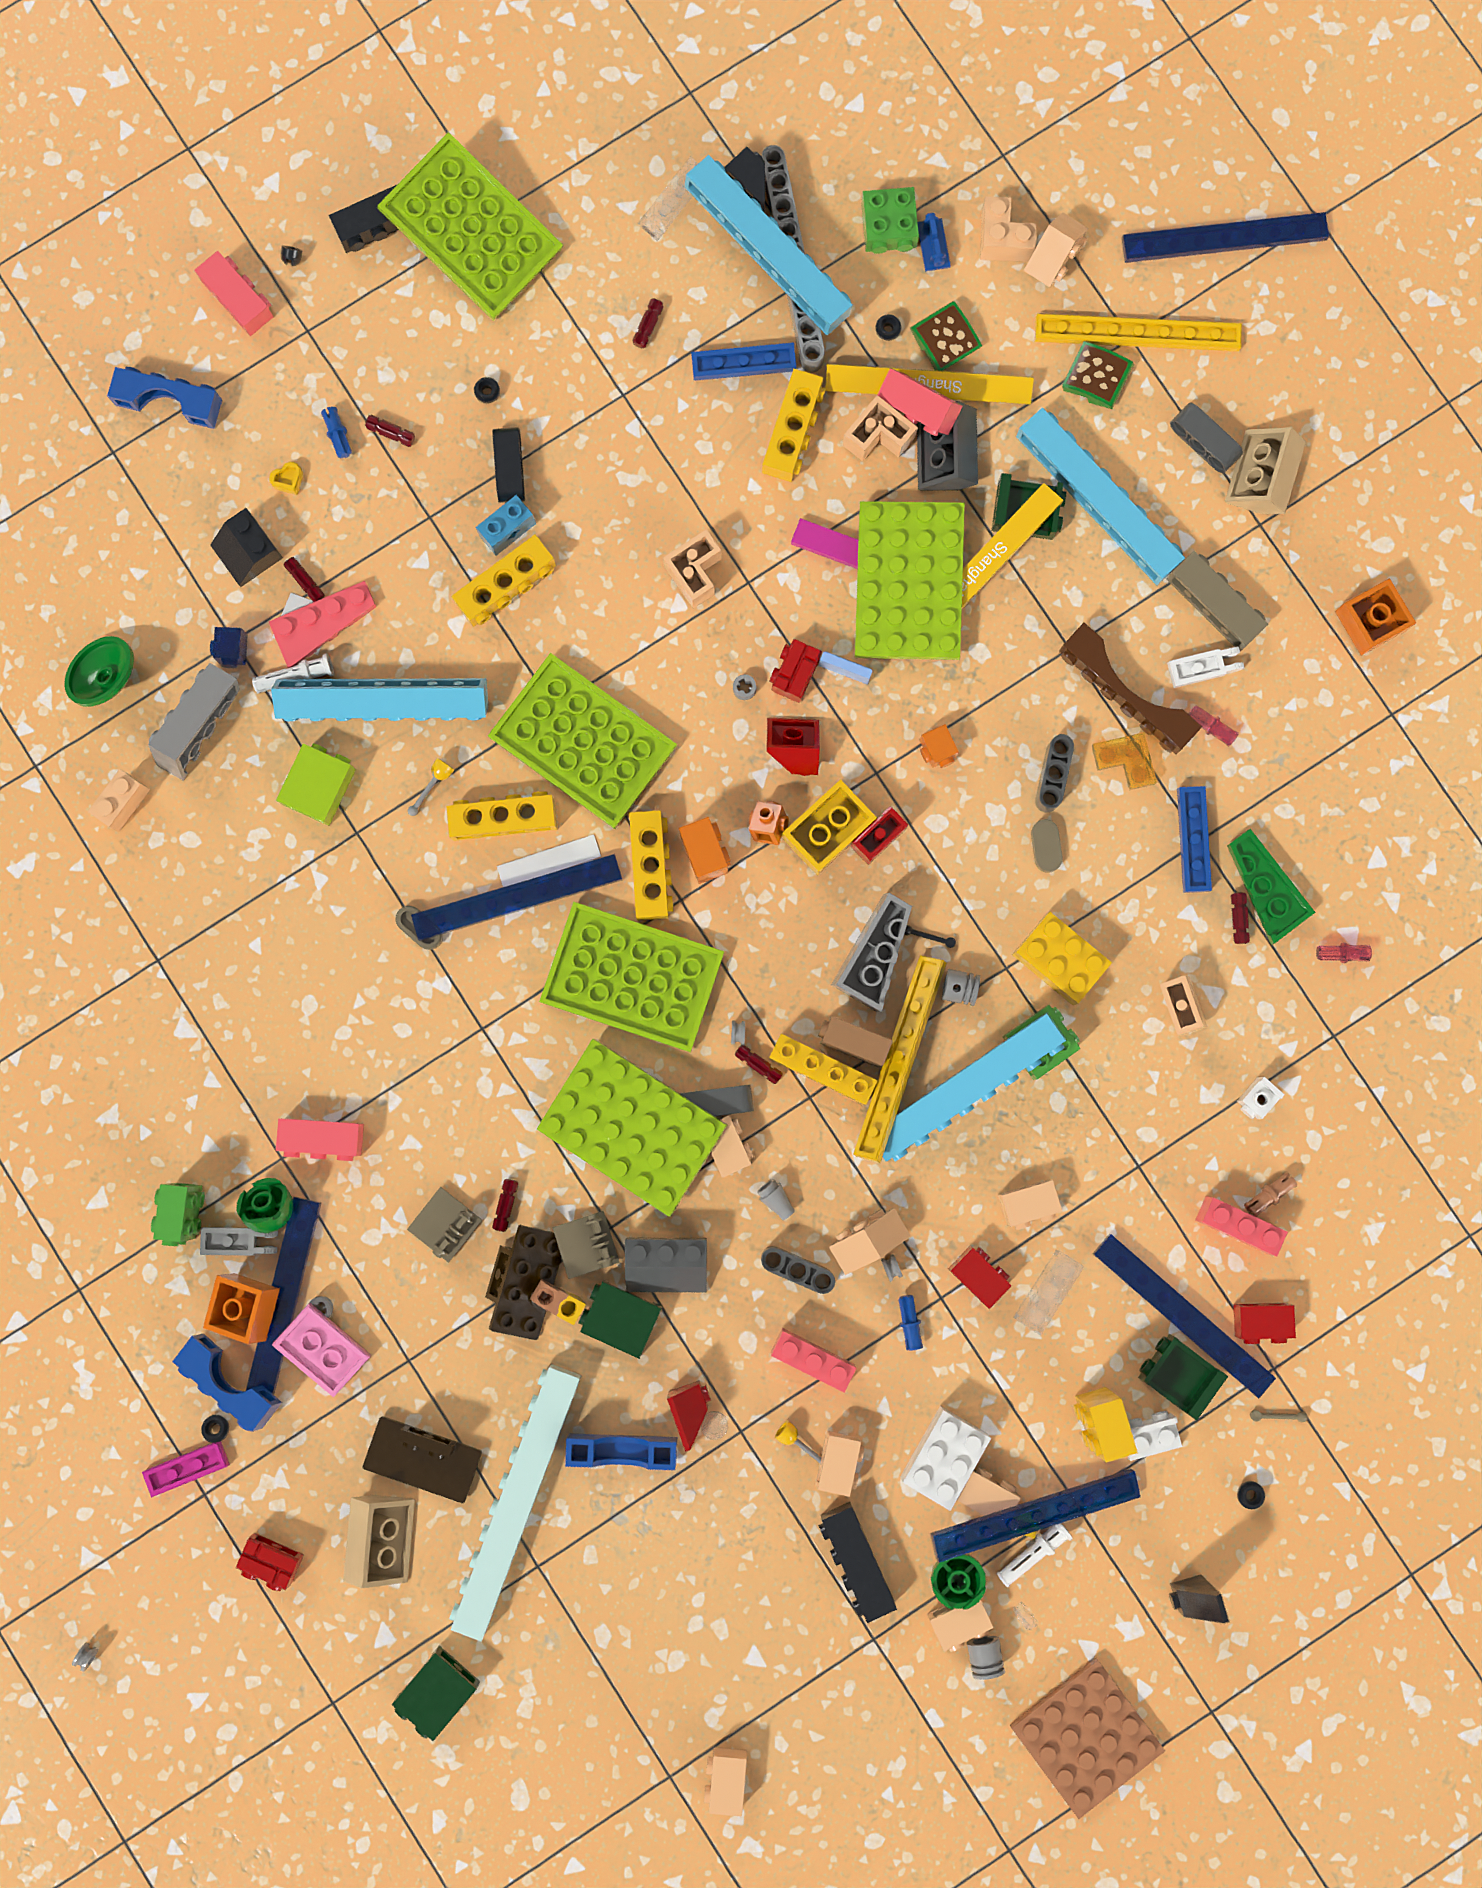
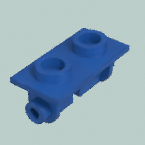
M929 213L925 216L926 219L924 221L917 222L925 272L951 268L942 218L936 217L935 213Z

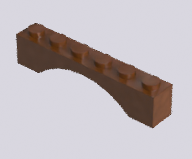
M1083 622L1060 648L1061 657L1070 666L1075 665L1082 671L1081 675L1089 683L1094 682L1101 688L1100 692L1104 697L1117 702L1121 706L1120 710L1127 717H1134L1146 734H1153L1160 740V746L1167 752H1173L1175 755L1179 753L1202 728L1183 709H1172L1152 704L1129 690L1111 667L1106 654L1104 639L1086 623Z

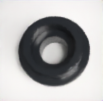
M883 315L877 320L875 330L881 339L891 341L899 336L901 323L894 315ZM891 326L893 330L887 332L884 330V327Z
M483 377L476 382L474 394L480 402L492 403L499 397L500 387L493 378ZM490 388L492 391L486 395L483 394L484 389Z
M220 1415L209 1416L202 1424V1436L211 1443L221 1442L229 1433L228 1421ZM219 1424L220 1431L217 1434H213L212 1427Z
M1247 1481L1238 1488L1237 1498L1243 1507L1257 1509L1264 1503L1265 1492L1258 1483ZM1249 1490L1254 1491L1252 1499H1247L1246 1497Z

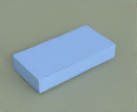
M823 651L819 663L820 667L868 685L872 669Z

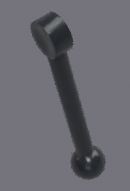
M909 925L905 929L904 935L912 934L945 944L947 948H953L956 944L955 939L952 937L947 939L914 930Z

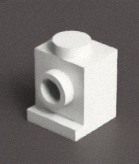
M1257 1077L1237 1102L1242 1105L1241 1111L1249 1118L1263 1119L1285 1094L1265 1077ZM1259 1095L1265 1098V1102L1262 1105L1257 1102Z

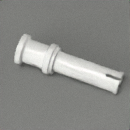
M326 653L323 654L322 658L311 661L301 660L297 666L253 677L252 682L255 691L259 694L271 690L277 679H315L326 675L332 677L335 673L330 656Z
M1058 1518L1054 1521L1055 1524L1046 1532L1036 1535L1035 1543L1018 1555L1000 1572H997L998 1577L1006 1587H1009L1010 1584L1044 1556L1054 1555L1055 1549L1066 1540L1071 1541L1073 1539Z

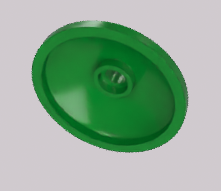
M114 636L102 637L86 645L74 657L67 669L64 680L67 696L77 705L84 707L100 705L115 697L127 684L133 670L134 655L131 647L123 639Z

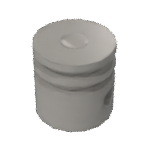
M948 969L942 1000L955 1003L964 1001L965 1005H968L969 1002L970 1006H974L980 985V975L974 977L972 973L967 975V972ZM958 984L959 986L954 989L953 986Z
M985 1636L980 1639L973 1638L967 1642L973 1678L979 1680L993 1679L1005 1673L999 1637Z

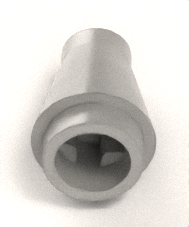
M772 1179L757 1191L760 1196L759 1200L779 1215L782 1220L787 1219L794 1213L795 1209L791 1206L781 1183H777Z

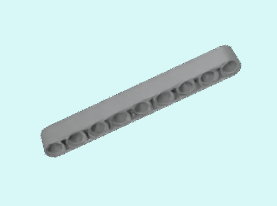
M770 145L762 153V158L765 161V190L770 215L777 221L783 233L790 232L793 234L791 237L805 255L785 154L779 146ZM775 160L778 163L772 165L769 164L768 161ZM780 184L783 188L776 189L773 185ZM780 208H785L788 210V212L781 213L777 210ZM787 295L801 366L805 371L816 372L822 367L824 360L821 330L803 310L797 308L798 305ZM803 329H811L813 333L805 335L801 331ZM815 353L818 355V358L809 359L806 355Z

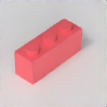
M216 251L194 271L207 289L251 337L273 318L269 307L272 305L262 293L257 295L253 291L255 286L245 274L241 277L236 270L239 268L229 256L224 258L219 251Z
M891 368L877 394L895 410L905 413L904 417L913 424L917 425L918 421L924 424L923 430L935 436L938 433L949 435L963 407L903 372Z
M278 1118L276 1151H284L283 1157L300 1158V1153H310V1158L326 1159L327 1154L337 1155V1160L353 1161V1156H361L364 1124Z
M1205 1196L1195 1221L1276 1257L1288 1233L1238 1208Z
M782 1328L771 1350L772 1357L844 1393L856 1370L854 1363Z

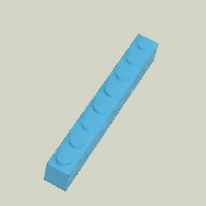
M708 155L686 174L685 188L826 335L830 334L849 317L853 305L848 295L843 291L840 292L833 285L830 276L822 273L808 254L804 255L797 247L795 240L789 235L786 236L781 231L777 221L773 217H768L762 211L758 201L750 198L744 192L742 185L726 173L724 166L719 161H714Z
M1042 407L1019 428L1016 438L1058 482L1063 483V487L1156 585H1159L1183 562L1185 557L1181 548L1177 544L1171 543L1165 537L1163 529L1159 525L1153 524L1147 518L1145 510L1139 505L1136 506L1129 499L1127 491L1122 487H1118L1111 480V475L1106 469H1100L1089 451L1081 449L1076 443L1073 434L1067 430L1064 431L1058 424L1054 414L1051 412L1047 413Z
M487 678L277 679L271 688L275 719H284L285 721H296L310 718L311 721H322L325 718H336L338 721H348L351 718H362L364 721H373L377 718H388L391 721H399L403 718H414L418 721L428 720L429 718H441V720L445 721L454 720L455 718L480 720L481 718H486L489 708Z
M1045 1013L896 1114L883 1154L884 1160L887 1162L893 1158L896 1162L908 1153L906 1148L914 1143L918 1147L930 1139L928 1133L936 1128L939 1132L952 1124L950 1120L958 1113L962 1117L974 1109L972 1105L980 1098L985 1102L997 1093L995 1088L1003 1083L1007 1087L1019 1079L1017 1073L1025 1068L1028 1072L1042 1063L1040 1061L1041 1057L1047 1053L1053 1056L1065 1048L1062 1043L1066 1041V1038L1049 1013Z

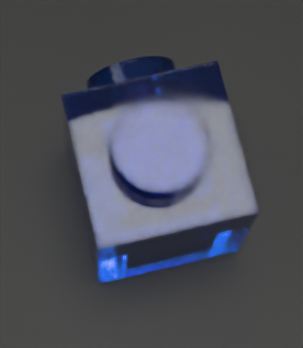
M215 627L214 640L210 642L211 656L224 668H237V665H246L248 634L242 628Z

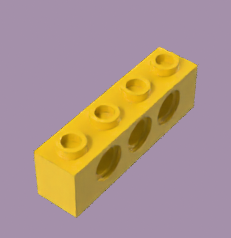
M793 369L762 464L763 474L792 482L794 474L799 475L803 460L799 459L801 451H807L811 438L807 433L810 426H815L818 412L815 411L817 402L822 404L826 388L822 387L823 377ZM799 399H805L809 402V404L806 406H800L796 403V401H798ZM791 423H798L801 425V428L799 430H792L789 428V425ZM788 446L791 447L794 450V452L791 454H784L781 452V449L783 447Z
M534 534L451 597L473 627L477 624L482 625L491 618V614L497 609L502 610L509 606L512 598L516 595L528 592L533 587V583L539 578L545 579L551 575L554 567H556L555 560L536 534ZM525 563L533 564V568L528 572L520 571L521 566ZM505 578L512 580L511 585L506 588L499 586L501 580ZM482 594L491 595V598L488 602H478V599Z
M540 791L532 793V797L521 798L520 794L505 796V800L495 801V797L480 798L477 803H469V800L453 801V805L446 806L449 837L453 841L557 830L554 798L552 795H548L547 792ZM525 807L535 808V813L531 818L525 819L522 817L521 813ZM499 810H508L509 814L506 820L497 821L495 819V815ZM474 812L482 813V819L478 824H471L469 822V818Z
M661 810L630 812L637 921L668 919V912L673 911L672 896H667V886L672 885L671 869L666 870L665 859H670L669 843L664 844L663 833H668L667 817L662 818ZM648 833H653L657 836V842L651 846L645 845L643 837ZM650 859H655L659 862V867L654 872H648L644 868L645 863ZM656 885L660 887V895L656 898H649L646 895V890L649 886Z
M780 1034L769 1059L862 1105L867 1104L877 1084V1080L783 1034Z

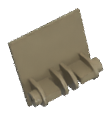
M440 1187L407 1230L431 1248L434 1255L440 1259L443 1258L449 1263L482 1219Z
M604 1211L552 1227L568 1279L619 1263Z

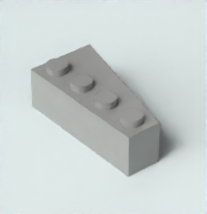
M211 663L208 664L205 670L201 669L198 672L193 686L190 690L187 689L180 697V703L174 710H170L167 713L162 727L159 731H154L149 738L148 746L157 766L184 781L188 774L184 769L190 760L194 762L200 755L199 749L202 740L210 739L216 726L215 719L217 717L219 719L223 718L239 692L240 688L237 678Z
M891 893L883 894L831 985L870 1009L882 1012L884 999L889 989L890 978L894 964L897 961L898 950L901 940H903L912 906Z

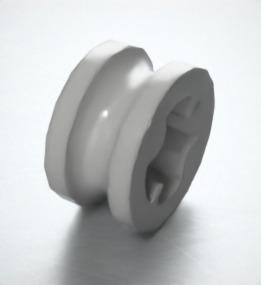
M744 674L734 680L733 692L735 696L740 700H749L755 695L756 682L753 677ZM744 681L746 685H752V687H749V693L745 694L743 690L738 691L737 687L740 688L741 682Z
M732 1021L731 1044L735 1045L736 1042H740L741 1045H745V1021H742L740 1024Z
M894 1254L890 1255L888 1260L881 1259L890 1282L893 1281L895 1276L903 1277Z
M324 1296L312 1299L310 1303L313 1306L321 1302L326 1305L323 1308H327V1311L323 1314L329 1318L333 1312L331 1300Z
M87 1642L80 1648L72 1662L74 1667L79 1665L81 1667L80 1670L83 1672L90 1666L98 1652L97 1648L91 1649L89 1647L90 1644Z

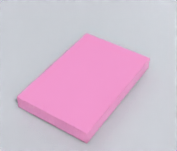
M310 1302L272 1344L273 1347L332 1397L342 1389L371 1355Z

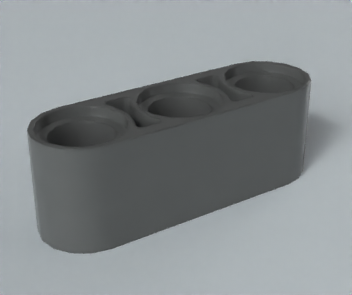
M1188 403L1170 421L1172 430L1220 473H1225L1243 455L1241 446L1193 403Z
M1065 734L1055 736L1046 748L1035 799L1037 808L1045 813L1054 811L1063 800L1074 751L1073 740ZM1062 743L1066 748V753H1057L1054 749V744ZM1049 769H1058L1061 774L1060 779L1051 778ZM1043 794H1052L1055 798V804H1046L1043 800Z
M751 1085L679 1093L713 1116L754 1111Z
M775 1246L768 1247L762 1252V1266L775 1275L820 1294L829 1293L835 1286V1277L825 1267ZM777 1252L781 1256L780 1263L777 1266L772 1267L765 1262L768 1253ZM802 1263L805 1266V1273L801 1277H794L790 1273V1268L793 1264ZM822 1273L830 1277V1283L825 1288H820L815 1284L816 1277Z

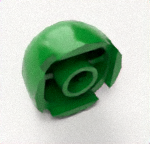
M276 1178L257 1180L252 1183L253 1188L247 1193L244 1190L240 1194L236 1203V1212L242 1222L255 1232H275L284 1227L291 1218L293 1198L287 1187Z
M953 1551L941 1556L934 1564L930 1579L932 1590L939 1602L947 1608L963 1610L979 1603L985 1594L986 1575L977 1559L968 1553Z

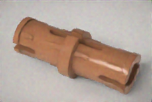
M1285 1172L1283 1176L1271 1185L1262 1187V1192L1244 1204L1248 1213L1253 1212L1251 1215L1257 1217L1272 1204L1277 1205L1282 1196L1297 1187L1295 1179L1292 1176L1288 1178L1290 1174Z

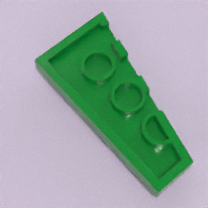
M1251 829L1227 845L1271 945L1278 942L1316 913Z

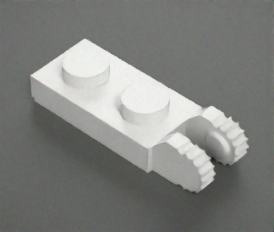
M1239 647L1224 650L1216 649L1169 661L1167 665L1173 687L1177 688L1243 670L1245 667L1242 662L1227 666L1223 662L1224 658L1234 657L1239 654Z

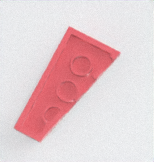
M363 581L269 621L287 667L297 666L301 660L306 657L309 658L317 652L319 647L327 641L333 640L347 626H352L376 608V604L366 582Z

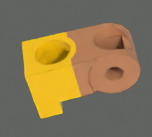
M543 1279L540 1280L530 1297L538 1306L573 1326L586 1306L579 1296L571 1292L569 1293L560 1287L557 1288Z

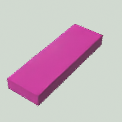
M800 518L792 537L791 545L858 569V539Z
M222 1442L208 1444L144 1470L142 1474L152 1498L226 1468L230 1464Z

